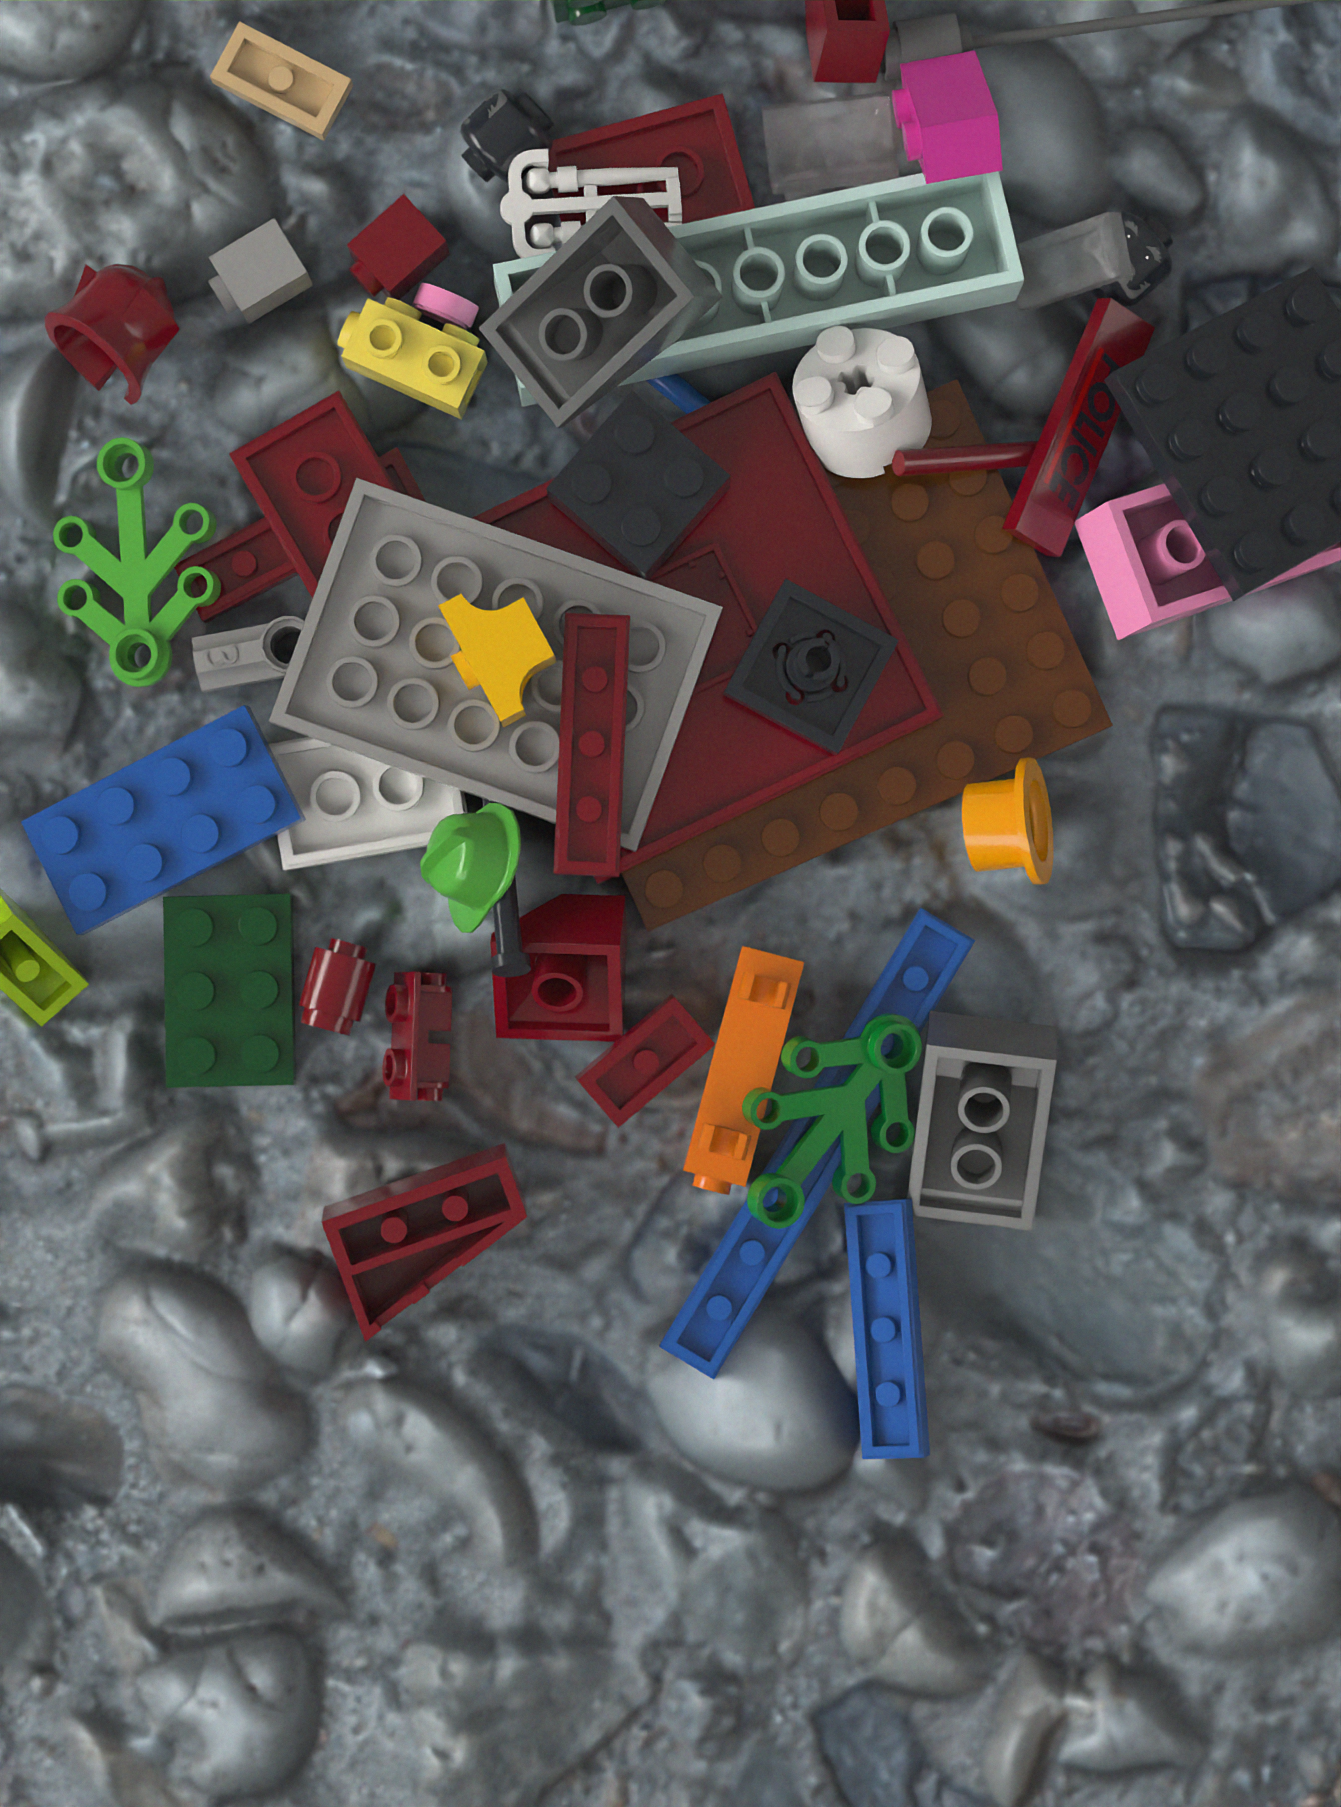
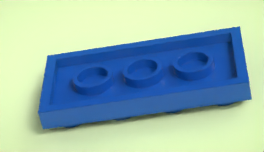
M243 705L21 821L76 935H85L305 821L306 818L251 708Z

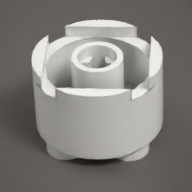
M833 326L819 334L816 345L807 352L796 368L792 389L803 430L820 463L827 470L838 475L851 478H870L885 473L883 466L892 463L895 451L922 449L930 434L932 417L920 365L912 343L902 336H896L890 332L872 328L850 330L844 326Z

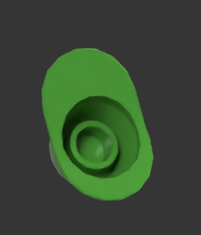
M489 803L476 813L449 815L439 821L432 831L426 853L420 861L421 876L438 893L448 898L449 911L454 925L462 933H473L482 924L494 904L512 884L519 865L521 850L520 828L514 812L506 805Z

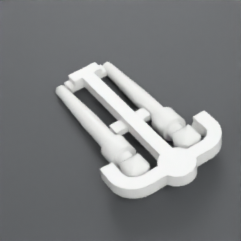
M548 149L527 150L513 159L508 172L509 192L502 198L500 204V213L503 220L512 226L513 246L520 258L554 252V243H562L563 246L583 226L580 224V221L561 222V227H553L549 223H537L533 225L530 231V241L534 247L532 248L527 243L525 235V224L530 221L532 215L585 212L587 222L613 196L644 198L651 208L668 207L669 222H663L666 227L682 224L678 167L577 170L576 166L557 167V172H549L547 170L549 164ZM533 165L536 167L530 169L526 176V186L532 194H544L550 188H558V193L577 192L578 187H584V197L532 200L527 193L522 191L521 174L528 166ZM666 180L667 192L597 196V186Z

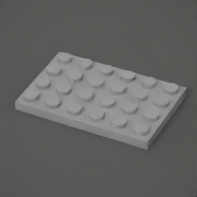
M356 478L269 722L556 824L565 613L630 615L621 848L636 852L723 607ZM459 594H462L471 605L483 610H498L524 597L555 655L557 663L535 674L525 687L523 707L526 716L506 727L502 726L481 685L468 690L450 657L462 649L438 605Z

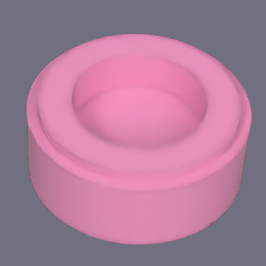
M420 283L412 303L414 308L423 315L442 324H452L466 331L471 329L479 307L469 300L427 283Z

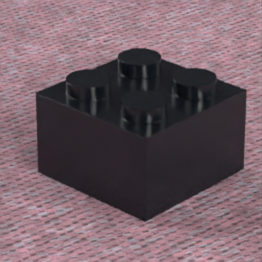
M631 391L547 486L546 490L548 499L552 504L635 576L649 581L728 491L731 475L634 391Z

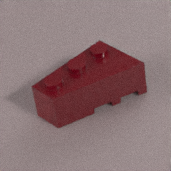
M503 1143L325 1206L321 1223L366 1342L382 1330L383 1325L409 1305L415 1304L430 1293L431 1288L460 1266H465L528 1216L525 1197L506 1144Z

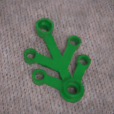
M885 1013L869 1021L859 1037L817 1043L807 1037L798 1036L790 1039L785 1044L781 1054L783 1066L787 1071L801 1078L815 1077L824 1067L858 1065L843 1084L777 1094L768 1088L759 1087L751 1090L745 1096L742 1104V1112L745 1119L763 1130L774 1129L783 1121L818 1116L775 1173L761 1175L749 1188L747 1204L749 1211L757 1220L769 1227L781 1229L792 1225L799 1219L805 1205V1198L800 1185L839 1134L842 1165L836 1169L832 1178V1186L835 1193L852 1204L865 1203L873 1196L876 1189V1178L872 1171L869 1170L865 1100L878 1083L882 1113L875 1118L871 1126L873 1142L888 1152L901 1153L911 1146L915 1137L914 1126L908 1119L905 1073L910 1071L919 1061L922 1052V1042L919 1031L911 1020L899 1014ZM888 1034H892L894 1046L889 1053L882 1055V1042ZM809 1047L811 1050L810 1061L804 1067L798 1068L796 1063L797 1054L801 1049ZM770 1098L772 1102L771 1112L765 1118L759 1119L757 1116L759 1103L764 1099ZM898 1122L900 1126L898 1137L892 1142H887L886 1131L888 1127ZM856 1173H860L861 1184L859 1188L852 1193H848L847 1182L849 1178ZM772 1187H777L778 1198L776 1202L769 1207H764L763 1200L766 1193Z

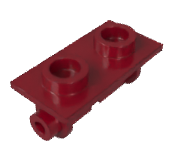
M394 972V983L389 985L385 996L386 1018L388 1022L392 1023L391 1048L386 1050L382 1064L383 1080L385 1085L389 1087V1099L416 1101L417 1092V1100L442 1101L443 1089H449L450 1044L428 1043V1030L451 1031L453 987L447 986V974L422 973L421 979V972Z

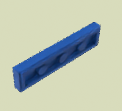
M912 1198L873 1200L862 1204L847 1202L844 1203L862 1460L924 1458L930 1455Z

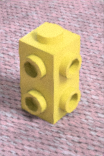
M387 297L384 305L367 298L361 314L356 311L350 312L342 327L337 343L338 346L344 348L341 357L346 368L462 420L488 363L485 351L477 347L480 341L478 337L448 323H445L442 331L419 321L422 315L420 311L390 297Z

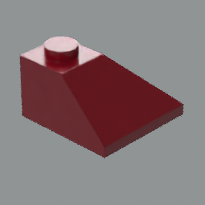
M560 894L521 916L523 952L530 955L531 970L524 975L516 977H499L492 973L496 1038L616 1042L624 1035L627 953L625 895ZM495 932L491 933V958L497 955Z

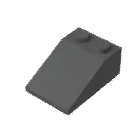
M613 196L479 327V330L554 424L560 428L564 427L676 342L723 296L644 198Z
M930 1011L907 1199L912 1198L913 1216L1033 1230L1057 1062V1026Z

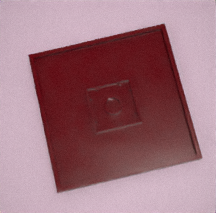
M776 372L670 422L731 475L730 488L649 581L723 607L638 849L636 852L621 848L619 874L929 725L944 716L831 483L805 435L802 424ZM554 478L472 517V519L635 576L549 501L546 488ZM785 578L899 640L841 750L836 756L723 695L728 682ZM821 631L817 634L816 638H822L824 633L829 632ZM785 644L775 645L773 647L774 658H778L777 650L780 646L784 645L787 651L783 661H786L790 649ZM837 674L830 683V687L835 692H842L846 689L847 681L845 679V683L841 688L836 687ZM793 687L800 693V699L797 701L791 699L790 694L787 692L786 699L792 705H799L803 701V693ZM594 876L597 884L612 878Z

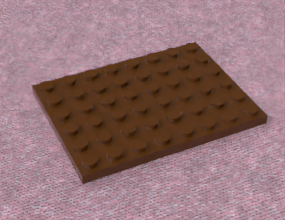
M957 379L926 392L932 425L929 437L923 448L986 444ZM891 463L883 466L884 474L870 478H851L833 473L822 465L944 716L929 725L623 872V878L647 932L962 794L967 784L989 782L1014 771L1021 758L1041 759L1113 726L1033 547L1002 529L1013 502L998 469L897 476L893 471Z

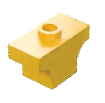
M462 594L438 605L462 649L450 657L468 690L481 685L503 727L525 717L523 693L527 683L535 674L557 663L524 597L498 610L479 609L471 605Z

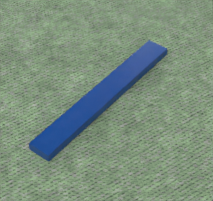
M919 908L842 1039L861 1036L869 1021L885 1013H895L908 1018L915 1024L920 1034L929 1019L930 1011H934L976 940L926 910ZM888 1034L882 1042V1055L889 1053L894 1046L892 1034ZM858 1064L825 1067L812 1089L843 1084ZM879 1083L865 1100L866 1124L881 1100ZM818 1116L799 1118L792 1121L761 1175L775 1173ZM840 1134L800 1185L804 1194L805 1205L801 1216L795 1223L781 1229L767 1226L751 1214L746 1198L660 1342V1348L713 1380L715 1379L830 1186L836 1169L842 1165ZM772 1187L766 1193L763 1200L764 1207H769L776 1202L778 1198L777 1187Z

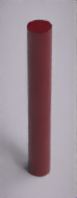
M1038 440L897 450L892 459V468L897 476L1028 467Z

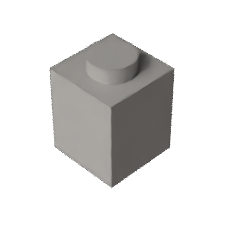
M275 218L209 257L218 273L217 276L208 281L227 314L239 308L248 324L313 286L306 269Z

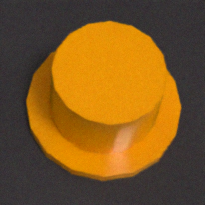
M1021 758L1016 766L1015 779L967 784L964 788L962 824L966 850L975 872L1025 867L1026 874L1032 884H1048L1052 875L1054 850L1052 817L1047 787L1036 759Z

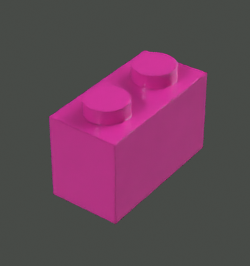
M976 51L900 64L902 89L892 90L897 128H902L908 161L919 160L926 184L1003 171L998 112Z

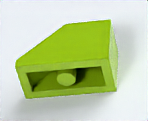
M0 888V990L42 1027L86 988L89 983L33 919Z

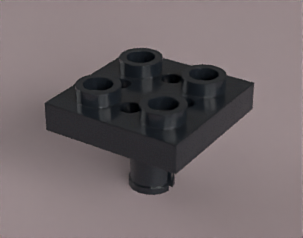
M785 578L728 682L723 695L836 756L841 750L899 640ZM821 631L829 632L824 633L822 638H816L817 634ZM785 644L790 649L786 661H783L787 651L784 645L780 646L777 650L778 658H774L773 647L775 645ZM837 674L836 687L841 688L845 683V679L847 681L846 689L842 692H835L830 687V683ZM793 687L803 693V701L799 705H792L786 699V692L790 694L791 699L795 701L800 699V693Z

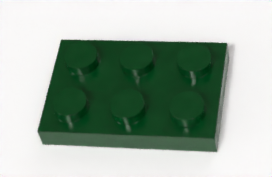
M254 894L163 897L166 1088L296 1085L293 895Z

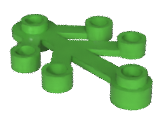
M120 437L110 440L102 447L97 458V470L105 483L116 488L121 560L97 540L94 526L89 521L77 516H66L59 520L53 530V540L60 551L77 556L123 597L125 623L101 605V596L97 587L81 579H70L63 583L58 590L57 603L63 613L81 619L110 645V666L119 680L135 687H149L161 681L171 667L173 653L170 640L198 606H209L218 599L221 583L218 576L211 570L199 566L187 568L179 576L177 582L178 591L153 619L151 595L193 543H205L212 538L216 531L217 521L214 513L209 508L197 503L184 504L176 511L173 518V526L148 555L143 486L152 477L154 460L152 454L144 445L129 438ZM136 456L139 463L138 470L132 477L126 478L122 470L123 464L127 458ZM199 512L203 518V526L200 531L191 535L187 530V520L193 513ZM79 525L83 533L82 540L77 546L70 547L67 541V534L73 526ZM203 575L207 580V590L201 597L195 598L191 593V584L196 577ZM83 588L87 595L86 603L81 609L75 610L71 604V597L77 589ZM146 644L151 650V659L147 665L139 667L135 661V653L140 646Z

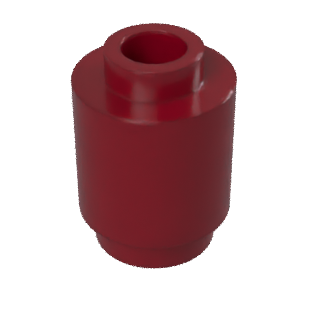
M334 938L330 939L327 950L319 947L314 948L299 1006L305 1007L301 1023L350 1036L354 1021L361 1022L377 965L365 960L368 948Z

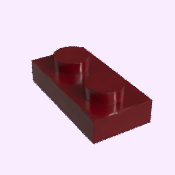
M670 994L578 1073L575 1078L619 1128L714 1047L715 1043L673 994Z

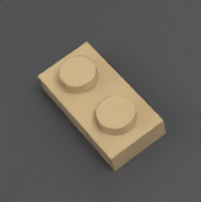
M240 21L210 75L213 84L323 141L327 137L353 88L352 80L345 75Z

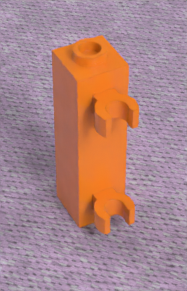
M745 946L741 947L683 1166V1171L695 1174L692 1186L725 1195L730 1194L732 1184L746 1187L761 1129L745 1119L742 1112V1104L745 1096L751 1090L759 1087L770 1090L772 1088L804 966L802 961ZM769 1098L762 1100L757 1107L759 1119L764 1118Z

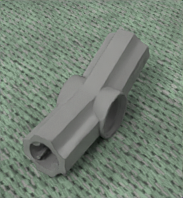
M282 616L268 624L192 638L194 663L201 691L208 693L284 678L289 664L278 661L276 656L277 643L285 634L290 632L301 633L305 620L296 616Z

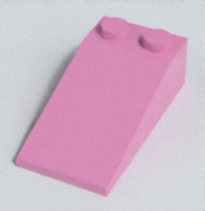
M1165 484L1107 501L1075 520V527L1118 640L1232 601ZM1341 542L1246 595L1340 562Z

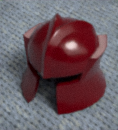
M85 264L74 297L65 305L49 312L45 316V328L50 340L70 364L98 391L104 386L116 368L120 369L129 384L124 399L130 405L138 402L152 364L180 330L176 324L164 280L160 276L151 278L137 267L124 264L106 266L98 272Z

